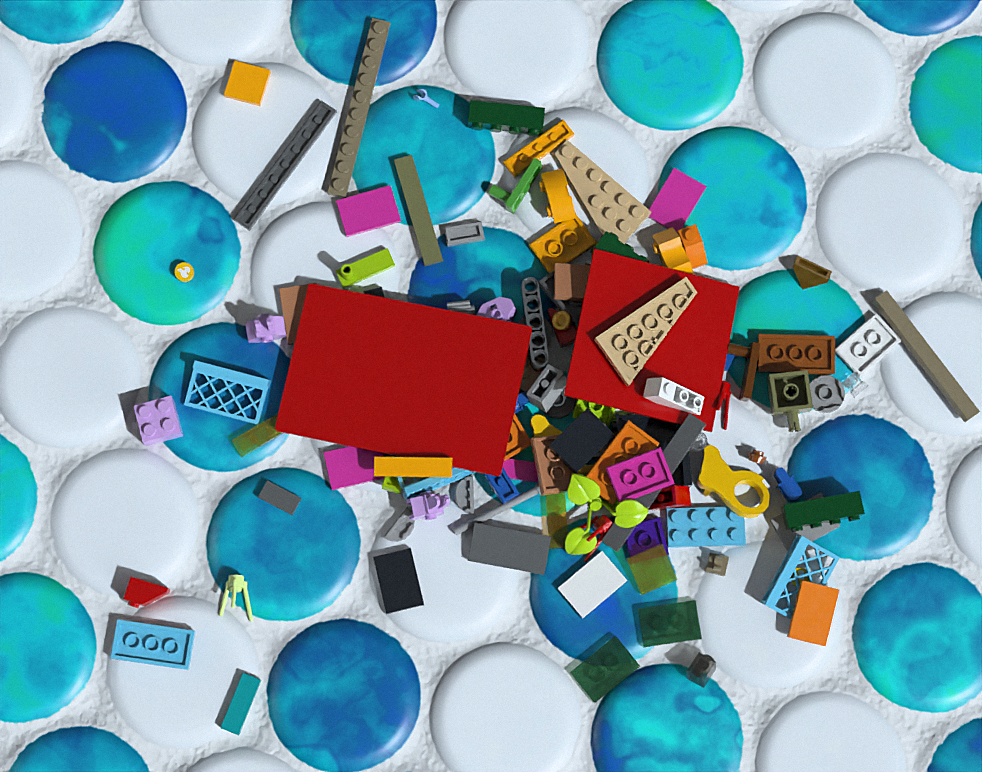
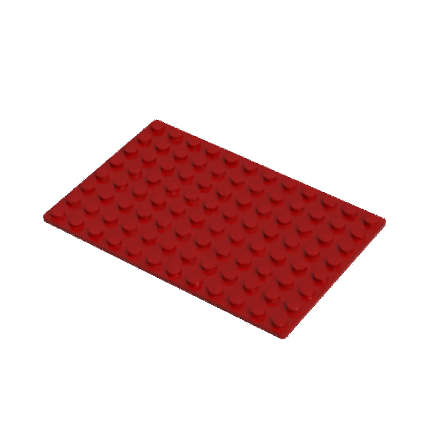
M311 283L307 288L275 430L281 433L399 457L453 458L452 467L500 476L532 328L527 325Z

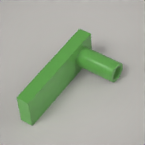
M536 158L533 159L512 194L494 184L490 188L489 195L504 202L507 211L514 214L543 168L541 161Z

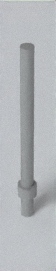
M539 483L535 484L536 487L518 495L507 503L500 504L453 528L455 534L458 535L474 527L475 522L482 523L537 494L541 495Z

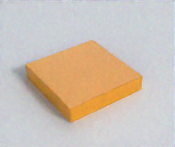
M234 60L224 97L261 106L271 71Z

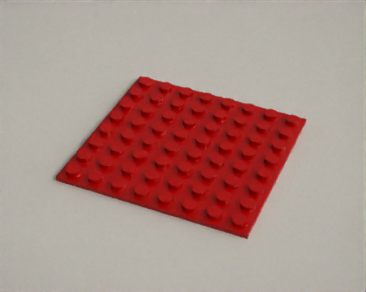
M594 249L564 396L682 425L690 414L689 412L657 404L643 397L647 379L663 377L704 396L701 414L692 415L707 424L703 431L712 432L740 287ZM687 277L697 291V294L627 387L594 339Z

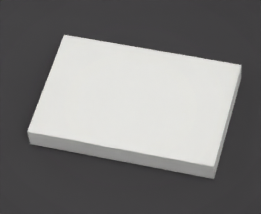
M875 313L836 347L835 353L858 378H861L902 340Z
M601 551L564 582L558 590L583 619L627 582V579L604 552Z

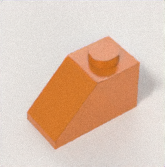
M696 224L678 230L677 234L680 236L682 246L691 262L692 269L706 265L705 249Z

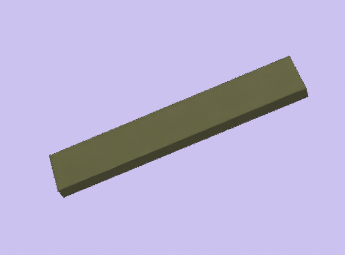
M409 155L395 159L394 163L424 265L429 266L443 262L413 156Z

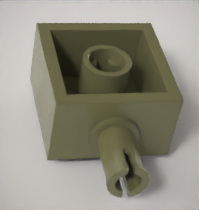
M808 370L769 374L766 380L771 415L787 416L788 431H801L798 414L810 412L813 408ZM787 390H789L790 393H793L791 397L789 396V394H786Z

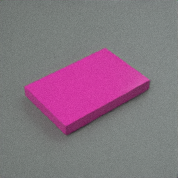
M674 168L649 210L652 213L648 218L667 229L673 227L678 232L684 226L707 186Z
M391 185L336 200L347 237L401 222Z
M350 446L324 452L332 490L385 479V476H374V457H384L383 453Z
M661 447L606 467L618 502L625 499L633 500L675 484Z

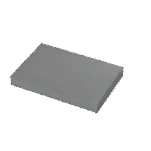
M819 493V494L813 496L812 498H810V499H808V500H813V499H818V498H824V497H823L822 493ZM782 514L770 520L787 552L797 534L813 542L840 527L839 524L830 525L827 522L822 523V527L811 529L810 526L803 527L802 531L792 532L791 529H785Z

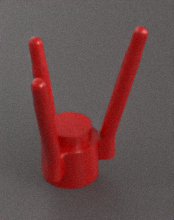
M726 381L721 383L716 408L719 411L722 401L725 399L724 430L727 429L731 384Z
M604 514L601 517L595 516L590 522V525L594 524L593 528L595 531L586 540L589 542L597 534L601 536L597 540L595 548L585 557V562L589 560L613 525L612 521ZM585 523V524H583V525H581V526H579V527L582 528V529H585L586 526H587V523Z

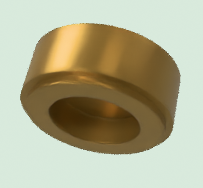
M558 311L554 314L552 322L556 329L567 330L571 327L573 318L567 311Z

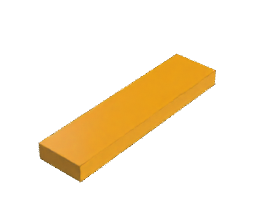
M563 119L503 161V164L515 178L529 167L534 158L542 159L566 140L573 137L574 132Z
M374 457V476L452 477L453 458Z

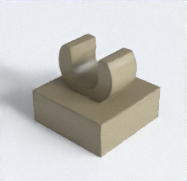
M710 552L705 572L725 576L729 557Z

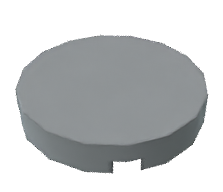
M820 375L810 383L812 404L815 411L831 413L842 405L845 398V389L838 379L830 375Z

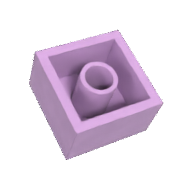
M172 396L134 405L142 441L146 446L183 436L175 401Z

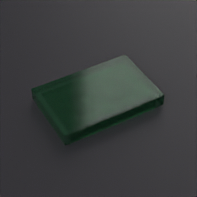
M696 600L637 609L643 648L702 639Z
M614 636L572 670L570 674L595 704L638 669L640 665L620 640Z

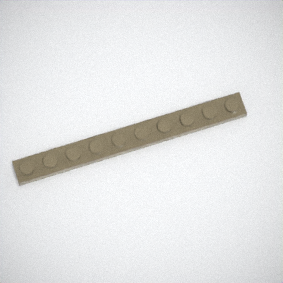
M372 18L327 192L328 195L341 198L347 197L391 25L388 21Z

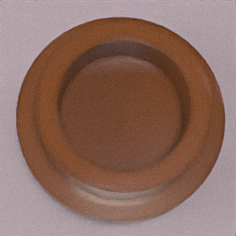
M753 449L752 452H748L749 461L763 464L764 460L767 459L766 456H763L764 452Z

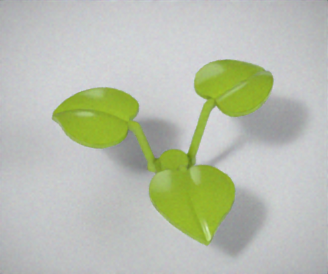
M572 473L567 489L568 499L577 505L587 503L588 515L586 530L576 527L567 534L565 539L566 552L570 555H581L589 553L595 548L597 544L596 536L589 542L586 540L592 534L589 532L592 510L597 511L604 505L615 516L616 525L630 528L641 523L647 516L649 509L636 500L625 499L616 505V511H613L606 503V500H602V497L599 496L600 487L594 480Z

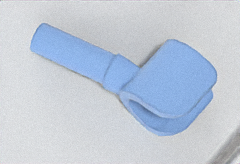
M416 90L421 94V97L413 95L414 100H424L438 108L439 104L427 96L426 90Z

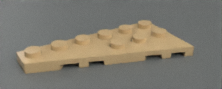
M566 140L555 152L558 161L601 234L603 235L606 231L612 232L619 237V241L625 244L652 212L571 142Z
M687 277L594 339L627 387L697 294V291Z

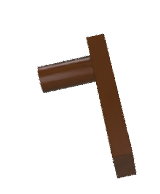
M729 342L727 354L746 358L739 396L740 401L747 402L751 399L761 343L752 342L748 346Z

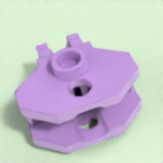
M498 297L483 304L476 316L512 322L517 314V310L511 299Z
M261 314L258 315V318L245 323L249 343H267L287 336L283 316Z
M431 491L420 493L419 497L405 500L406 504L411 505L413 514L409 515L410 520L436 519L437 516L444 514L443 508L450 504L448 495L440 496V493L432 494Z

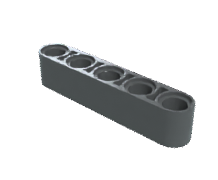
M527 277L522 282L521 296L525 325L532 328L528 348L530 364L535 371H543L548 364V350L539 284L535 278ZM530 285L533 286L535 289L532 291H528L525 289V287ZM534 303L537 307L530 309L527 305ZM536 321L539 323V326L533 327L530 323ZM535 339H539L542 342V344L535 345L532 343V341ZM541 357L544 359V362L541 364L536 363L534 359Z

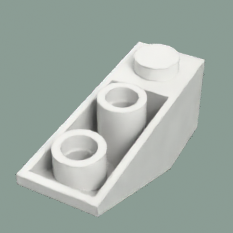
M663 377L647 379L643 395L644 398L657 404L696 415L701 414L704 396Z

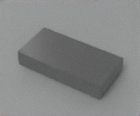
M268 480L258 496L259 499L293 516L301 501L300 497Z

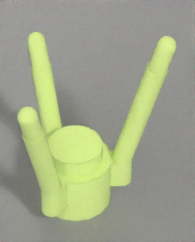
M228 576L219 616L223 615L229 590L232 592L231 607L234 608L236 593L241 592L243 589L249 621H253L247 582L244 581V576Z

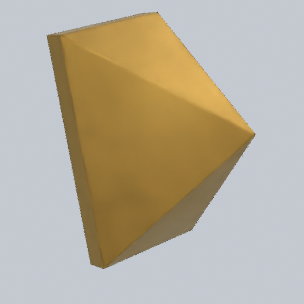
M798 255L793 265L802 290L827 283L832 271Z

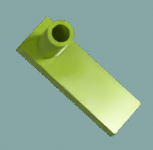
M388 248L354 263L344 264L340 269L336 270L343 289L395 267V263Z

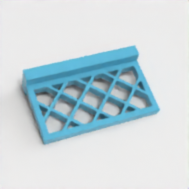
M194 360V369L184 405L259 425L271 380ZM197 373L204 374L208 380L207 383L200 387L195 381ZM217 379H223L227 387L217 392L212 382ZM238 383L242 385L245 392L236 397L231 387ZM210 384L215 394L205 398L200 389ZM255 388L263 390L261 398L254 402L249 392ZM228 389L233 399L224 404L219 394ZM198 391L203 401L198 404L190 403L191 395ZM247 394L252 404L242 408L237 399ZM217 396L222 405L213 409L207 401ZM233 401L237 403L240 411L234 414L229 413L226 405ZM251 406H254L257 411L255 420L248 418L244 412Z
M452 467V477H415L413 483L408 485L404 484L403 477H396L403 491L404 499L407 500L420 496V493L436 490L476 472Z
M797 534L760 603L791 619L795 605L791 606L789 596L798 593V590L788 593L786 588L788 581L795 580L797 589H799L798 578L808 576L809 582L813 583L811 574L821 572L822 580L818 584L825 586L840 557ZM808 545L814 548L816 556L806 558L804 551ZM828 555L833 558L831 564L823 568L820 557ZM817 559L820 569L810 572L807 561ZM804 563L807 573L797 576L795 570L797 564ZM786 597L787 608L779 609L775 606L780 598Z

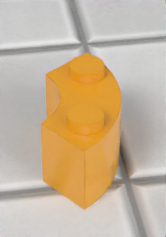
M563 169L541 173L542 181H539L541 193L544 192L546 195L548 217H552L554 224L575 219L572 196L568 192V182Z
M673 227L652 235L654 241L651 244L655 254L659 255L663 267L693 274L691 262L684 251L680 236Z

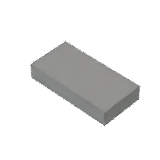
M481 221L444 227L447 247L485 241Z

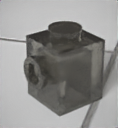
M699 652L687 670V679L704 688L716 670V661L710 655H703Z

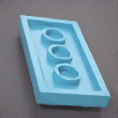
M729 507L666 509L668 548L746 545L745 518L735 514Z
M117 619L110 658L189 670L196 631Z

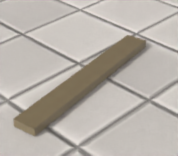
M886 290L872 300L873 304L962 420L967 422L980 412L890 293Z

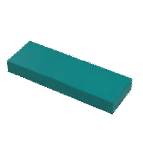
M245 673L242 674L221 729L238 736L240 735L262 680Z

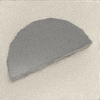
M473 475L461 480L456 486L454 494L458 507L469 514H474Z
M408 507L383 538L399 542L411 535L415 520L409 519V515L413 513Z

